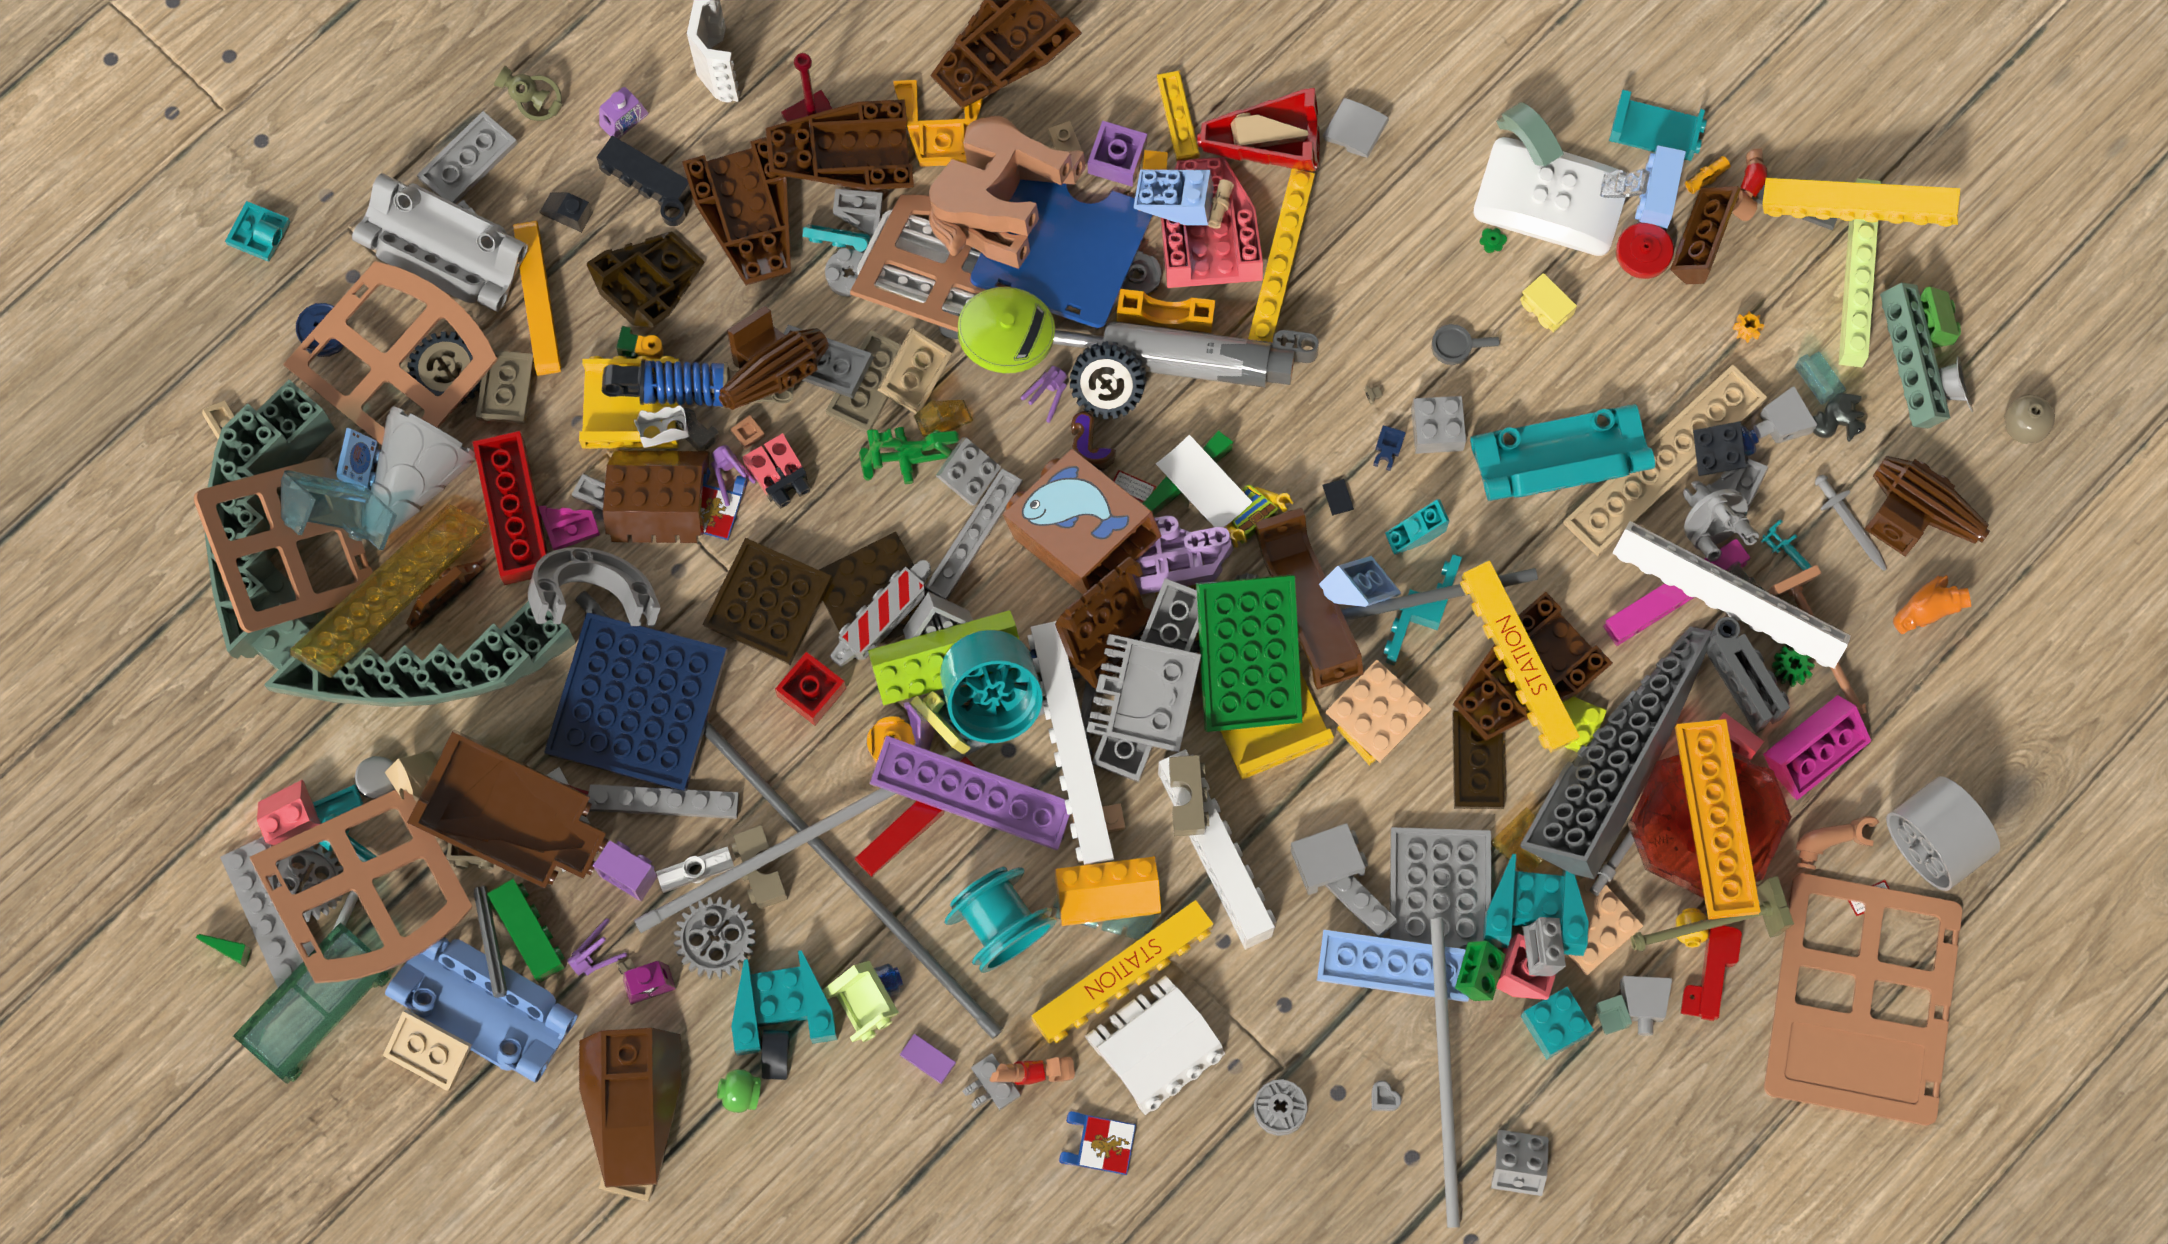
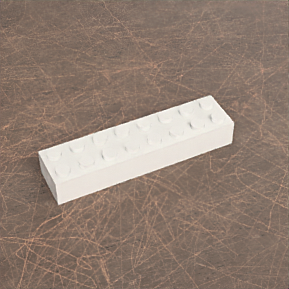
M1185 749L1170 757L1189 756ZM1169 757L1159 761L1158 775L1173 805L1182 806L1187 804L1191 799V795L1186 789L1182 787L1170 788ZM1201 778L1202 787L1207 788V802H1203L1204 812H1209V827H1205L1204 835H1190L1189 838L1246 950L1271 938L1276 920L1270 909L1266 911L1263 901H1265L1264 895L1259 887H1254L1252 882L1254 878L1253 873L1248 865H1243L1241 860L1243 856L1237 842L1233 844L1230 838V834H1232L1226 820L1222 822L1219 812H1221L1215 798H1210L1208 793L1210 788L1206 779Z

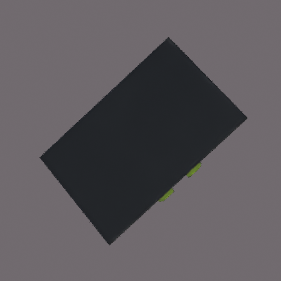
M1344 479L1322 485L1332 516L1354 510Z

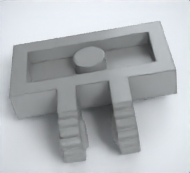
M990 1054L971 1067L978 1080L962 1091L965 1096L971 1095L981 1086L987 1091L986 1094L978 1097L971 1104L974 1109L992 1099L1000 1111L1021 1097L1012 1082L989 1081L992 1073L996 1072L997 1067L1000 1065L993 1054Z

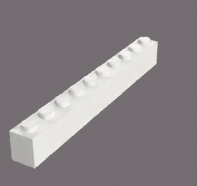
M1629 521L1613 551V554L1617 555L1621 561L1638 566L1642 572L1661 578V581L1665 584L1682 589L1686 595L1705 601L1706 605L1711 608H1719L1735 620H1742L1757 632H1765L1778 643L1788 644L1797 653L1809 655L1822 666H1830L1834 669L1849 643L1851 636L1631 521Z
M1056 621L1032 626V634L1027 635L1030 650H1036L1037 658H1033L1036 673H1041L1042 681L1039 684L1042 696H1046L1048 705H1043L1046 720L1051 719L1053 728L1048 729L1051 743H1057L1058 752H1054L1056 766H1062L1064 774L1059 776L1062 791L1067 790L1069 799L1064 800L1067 814H1073L1074 823L1070 824L1073 839L1078 838L1080 847L1075 848L1078 863L1083 862L1084 865L1113 862L1114 857L1070 664L1055 626Z

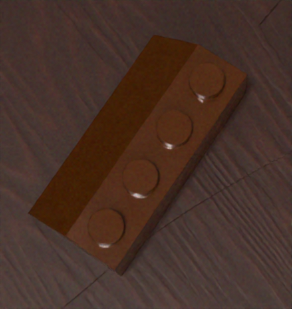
M1739 186L1700 188L1670 269L1686 285L1705 284L1741 189Z

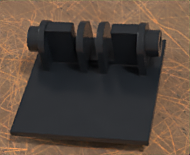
M1741 421L1693 430L1698 476L1747 468L1746 464L1749 463V460L1744 450Z

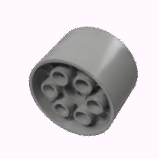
M1939 776L1890 812L1886 818L1890 835L1905 859L1927 882L1943 891L1952 889L2000 851L1998 835L1985 812L1962 787L1946 777Z

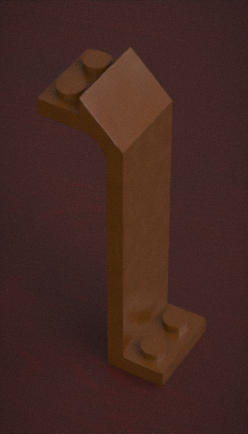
M1302 507L1256 522L1257 530H1255V534L1270 577L1295 576L1298 638L1312 667L1313 682L1316 689L1318 690L1363 675L1362 655L1339 605L1329 600L1319 585L1326 577L1311 547L1307 534L1305 513Z

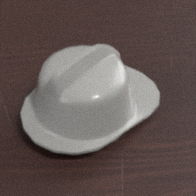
M1958 356L1957 363L1938 369L1945 398L1948 400L1967 401L1971 412H1974L1964 383L1962 365Z

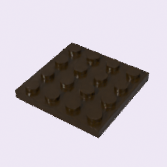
M896 531L819 569L833 577L822 601L838 632L847 623L852 624L857 618L856 614L863 606L866 605L868 607L872 603L875 593L880 588L885 589L891 583L889 580L896 571L899 570L901 572L905 567L910 570L914 566ZM925 588V596H926L927 593H928V590ZM923 599L876 648L904 635V627Z
M745 538L702 625L791 665L833 577Z

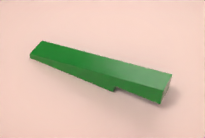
M1218 430L1203 447V450L1217 463L1232 451L1233 441ZM1166 476L1143 502V505L1152 512L1154 517L1182 492Z

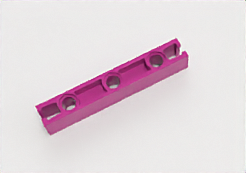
M1736 538L1720 548L1721 556L1716 561L1710 563L1733 574L1747 565L1750 556ZM1663 584L1607 619L1603 628L1614 644L1619 646L1695 597L1686 595L1682 589L1676 586Z

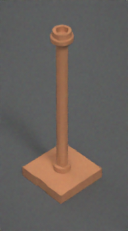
M1815 565L1772 586L1766 592L1777 598L1788 593L1790 597L1793 596L1800 610L1814 616L1801 591L1803 590L1802 586L1814 580L1821 574V571ZM1839 662L1834 669L1830 667L1847 701L1856 705L1860 715L1866 713V704H1860Z

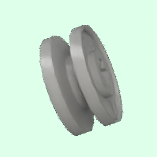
M1284 1079L1273 1080L1263 1085L1257 1092L1254 1101V1116L1259 1126L1267 1133L1276 1136L1289 1135L1297 1131L1304 1123L1307 1113V1099L1302 1089L1295 1083ZM1275 1104H1286V1112L1283 1113L1281 1110L1276 1112Z

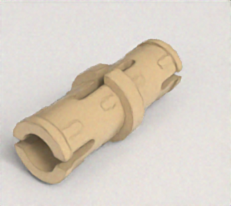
M1223 179L1219 181L1215 197L1212 198L1208 222L1209 227L1220 228L1225 211L1229 208L1230 204L1228 201L1234 184L1228 180Z

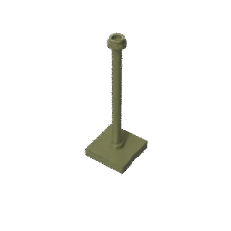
M1776 876L1768 878L1757 888L1761 911L1759 914L1705 919L1647 935L1637 932L1630 937L1635 951H1644L1645 945L1758 916H1763L1769 937L1771 938L1782 934L1794 922L1779 878Z

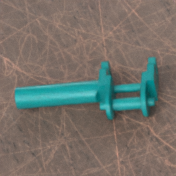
M1782 519L1767 531V536L1765 534L1762 536L1761 543L1766 542L1773 549L1772 554L1775 552L1779 553V549L1782 548L1803 571L1813 567L1791 545V542L1798 537L1796 534L1788 540H1782L1776 533V528L1783 523ZM1772 535L1780 542L1778 546L1770 539Z

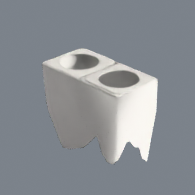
M681 405L675 408L665 407L657 413L641 410L638 419L634 420L644 448L689 437L685 412ZM678 420L683 423L684 431L675 428L667 430V426L671 421ZM656 426L660 430L657 436L652 439L644 437L643 433L647 427Z

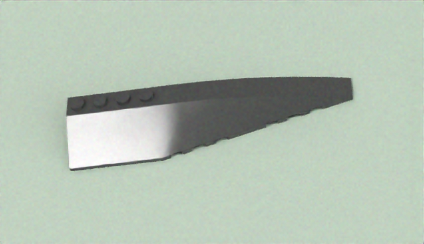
M1690 626L1671 647V653L1659 660L1654 672L1650 676L1646 675L1641 680L1642 685L1636 691L1632 690L1607 718L1608 723L1603 728L1597 729L1593 734L1594 738L1587 746L1583 745L1577 752L1578 756L1574 761H1569L1563 767L1520 844L1521 848L1572 874L1595 879L1654 770L1677 723L1705 657L1707 645L1710 642L1711 630Z

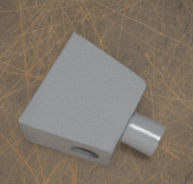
M1792 387L1763 408L1760 414L1762 422L1754 425V431L1760 439L1770 434L1776 443H1782L1813 433L1817 423L1796 388Z
M1623 976L1620 980L1621 994L1631 1021H1638V1035H1653V1022H1662L1665 1019L1672 978Z

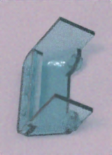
M290 470L284 471L281 479V519L286 526L292 528L298 535L303 534L307 522L343 528L349 533L348 536L357 541L367 539L379 550H384L397 515L368 488L340 480Z

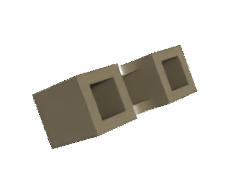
M1199 755L1169 757L1170 788L1182 787L1191 795V799L1187 804L1173 806L1174 837L1204 835L1205 827H1209V812H1204L1203 802H1207V788L1202 787L1201 778L1206 777L1205 763H1200Z
M762 825L733 835L735 843H732L731 846L735 857H741L742 863L769 849ZM755 870L742 877L744 881L749 880L751 889H748L747 892L752 904L757 903L759 909L787 900L778 871L762 874Z

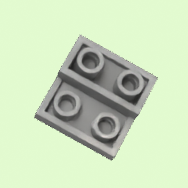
M1344 98L1323 137L1325 141L1346 147L1350 153L1368 158L1389 118L1368 106Z

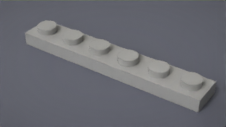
M1003 468L1000 470L926 584L925 588L930 593L945 600L949 598L1006 510L1007 503L1023 484L1022 479Z
M590 784V799L588 802L592 803L589 811L737 819L738 792L687 790L685 792L678 789Z

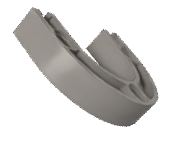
M571 547L552 551L537 562L528 588V600L537 624L546 623L547 619L545 616L547 611L551 612L554 624H561L566 603L559 586L570 582H587L601 586L617 596L624 606L631 626L641 625L640 618L642 613L647 619V625L649 627L655 626L660 605L654 590L644 574L624 559L596 549Z

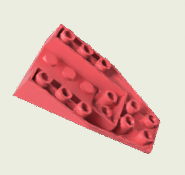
M1225 157L1178 160L1175 170L1211 171L1214 186L1213 198L1217 192L1220 180H1228L1234 184L1228 201L1230 204L1229 208L1225 211L1221 227L1218 229L1208 225H1183L1179 222L1161 218L1167 288L1262 281L1263 260L1256 210Z

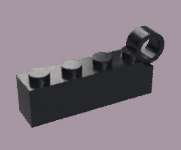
M612 135L596 157L599 169L608 176H616L623 185L627 187L633 186L638 189V192L645 198L650 199L652 197L657 200L661 206L660 212L665 224L678 226L683 223L686 216L683 204L691 194L688 180ZM671 208L680 210L679 215L673 218L666 216V212Z

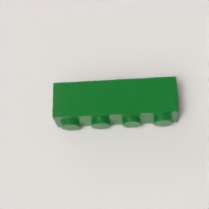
M513 878L487 893L538 983L565 968L561 962L565 960V957L558 946L553 948L549 941L553 936L546 925L543 927L540 925L538 918L541 915L535 904L530 906L527 902L526 897L529 894L523 883L518 885Z

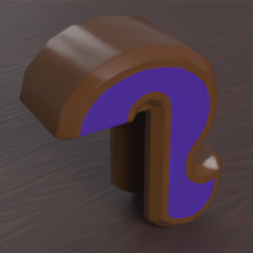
M1085 411L1077 413L1071 423V433L1076 435L1073 440L1072 449L1098 470L1106 469L1114 463L1116 450L1092 448L1094 417Z

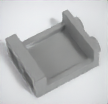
M1347 823L1291 843V854L1308 895L1317 893L1320 886L1357 873L1359 876L1365 875V867L1368 866L1366 857L1363 852L1359 853L1356 844H1359L1357 835L1354 830L1350 831Z

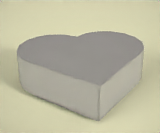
M1386 1081L1376 1082L1371 1091V1111H1395L1401 1105L1399 1093L1392 1091L1390 1084Z

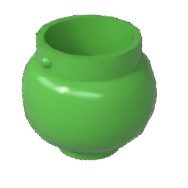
M732 1070L726 1074L725 1079L720 1078L717 1098L721 1099L723 1107L730 1112L742 1113L747 1111V1109L756 1110L760 1095L761 1079L760 1077L752 1076L746 1070Z

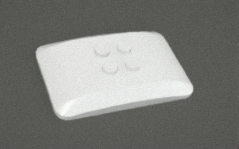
M1507 137L1496 140L1474 206L1473 213L1475 218L1486 224L1592 255L1602 256L1608 253L1629 188V176L1619 169L1567 152H1563V156L1546 166L1535 165L1521 140Z
M892 210L885 212L858 264V275ZM914 215L910 216L895 245L899 249L939 263H945L950 254L946 246L933 233L929 220ZM972 248L962 270L972 273L981 252ZM886 264L875 285L924 303L936 281L903 268ZM957 287L952 288L942 309L960 314L966 303L977 294Z

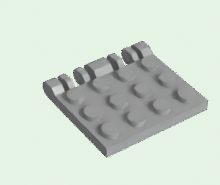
M1109 634L1107 645L1124 648L1125 652L1106 648L1104 654L1109 657L1123 658L1122 667L1109 663L1102 664V670L1120 673L1119 678L1099 675L1096 692L1115 697L1114 701L1094 697V703L1100 706H1110L1112 710L1110 716L1100 712H1091L1090 718L1109 722L1107 726L1089 722L1087 732L1179 752L1201 654Z

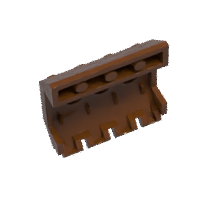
M614 450L606 468L603 503L605 534L610 535L611 542L628 543L629 535H632L633 543H652L653 535H656V543H676L677 535H679L680 543H698V536L704 534L705 521L701 517L703 477L704 474H707L709 468L710 452Z
M1131 557L1124 560L1115 570L1113 569L1098 584H1095L1083 594L1080 599H1077L1066 608L1055 623L1070 663L1095 689L1097 688L1100 674L1107 676L1115 674L1114 672L1102 670V664L1109 663L1122 667L1123 658L1109 657L1104 654L1106 648L1125 652L1124 648L1107 645L1108 635L1111 634L1140 641L1152 612L1151 609L1144 606L1133 575L1142 576V569L1139 562L1134 561Z

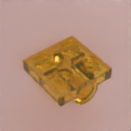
M1527 807L1491 841V844L1508 860H1510L1512 854H1516L1515 867L1520 872L1532 873L1544 859L1526 851L1520 846L1536 817Z

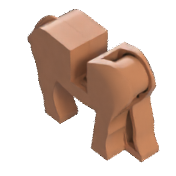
M984 117L971 122L967 126L963 142L967 164L952 159L932 183L929 190L932 206L929 214V223L933 233L946 246L950 255H958L966 244L977 249L989 259L1019 269L1030 253L1028 235L1039 220L1036 203L1030 201L1009 202L1019 181L1022 179L1053 182L1059 185L1063 183L1075 185L1086 168L1084 152L1078 150L1066 152L1048 148L1041 142L1035 141L1021 133L1005 117ZM1006 232L1016 233L1020 235H1012Z

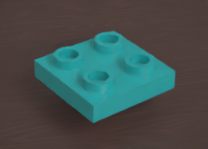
M246 201L225 242L233 248L270 262L291 221L285 216Z

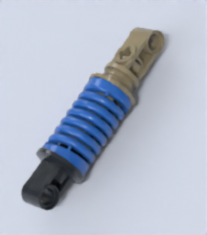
M642 359L640 367L607 365L604 367L602 393L609 397H639L640 405L655 404L658 401L660 404H665L668 401L670 405H673L677 400L679 405H683L686 401L688 405H693L695 402L696 405L701 406L705 400L707 406L713 405L725 408L719 400L720 389L738 371L730 370L728 362L712 363L710 369L708 363H702L700 370L698 362L692 364V369L689 362H684L682 369L681 363L676 361L672 369L670 361H666L663 368L661 361L655 362ZM793 387L781 394L776 393L755 402L788 403L793 399Z

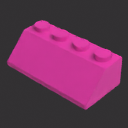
M1837 695L1763 753L1771 772L1788 792L1798 800L1869 744L1871 739L1856 705Z

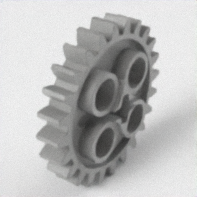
M322 845L317 850L311 846L276 863L285 884H290L294 888L290 891L291 894L297 893L300 882L303 881L311 863H314L315 866L302 891L343 872L342 866L336 867L338 858L330 859L332 851L324 854L322 853ZM301 863L304 868L298 870L293 868L292 864ZM324 873L327 878L321 880L315 874ZM276 875L268 878L274 890L281 886ZM265 891L264 896L269 898L267 891ZM343 895L305 912L303 916L306 922H309L310 915H314L317 920L320 918V912L326 916L329 915V907L336 909V901H341ZM270 900V906H274L272 900Z
M711 897L708 898L707 905H704L699 900V908L695 909L690 905L689 908L692 913L690 915L682 913L685 922H677L681 931H675L674 935L680 938V940L675 941L674 945L682 948L676 953L678 956L685 955L681 961L683 965L691 963L689 965L690 972L698 968L697 974L699 977L704 972H707L709 979L712 978L713 973H717L719 979H722L724 971L729 976H732L731 968L734 967L740 971L738 963L740 961L744 962V959H746L745 954L753 955V951L748 948V946L756 945L755 940L749 938L756 935L755 930L748 929L753 925L752 920L744 921L748 917L747 911L739 914L741 906L738 904L732 908V901L730 899L725 905H723L721 897L718 898L716 904H713ZM710 916L719 917V922L715 926H708L706 922ZM729 920L730 923L722 929L725 921ZM729 931H738L739 936L736 940L729 941L726 939ZM697 935L704 937L701 945H691L693 937ZM718 935L720 940L718 942L716 940L711 941L710 936ZM708 947L706 954L704 956H701V952H703ZM721 950L724 952L722 959L718 961L711 960V954L714 951Z

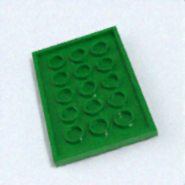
M1284 575L1196 583L1205 731L1213 732L1303 723L1295 576Z

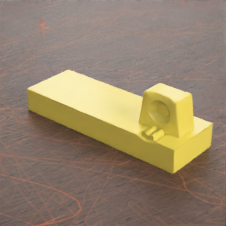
M932 691L924 699L916 696L910 702L952 748L963 755L968 752L971 747L938 714L945 703L938 694Z

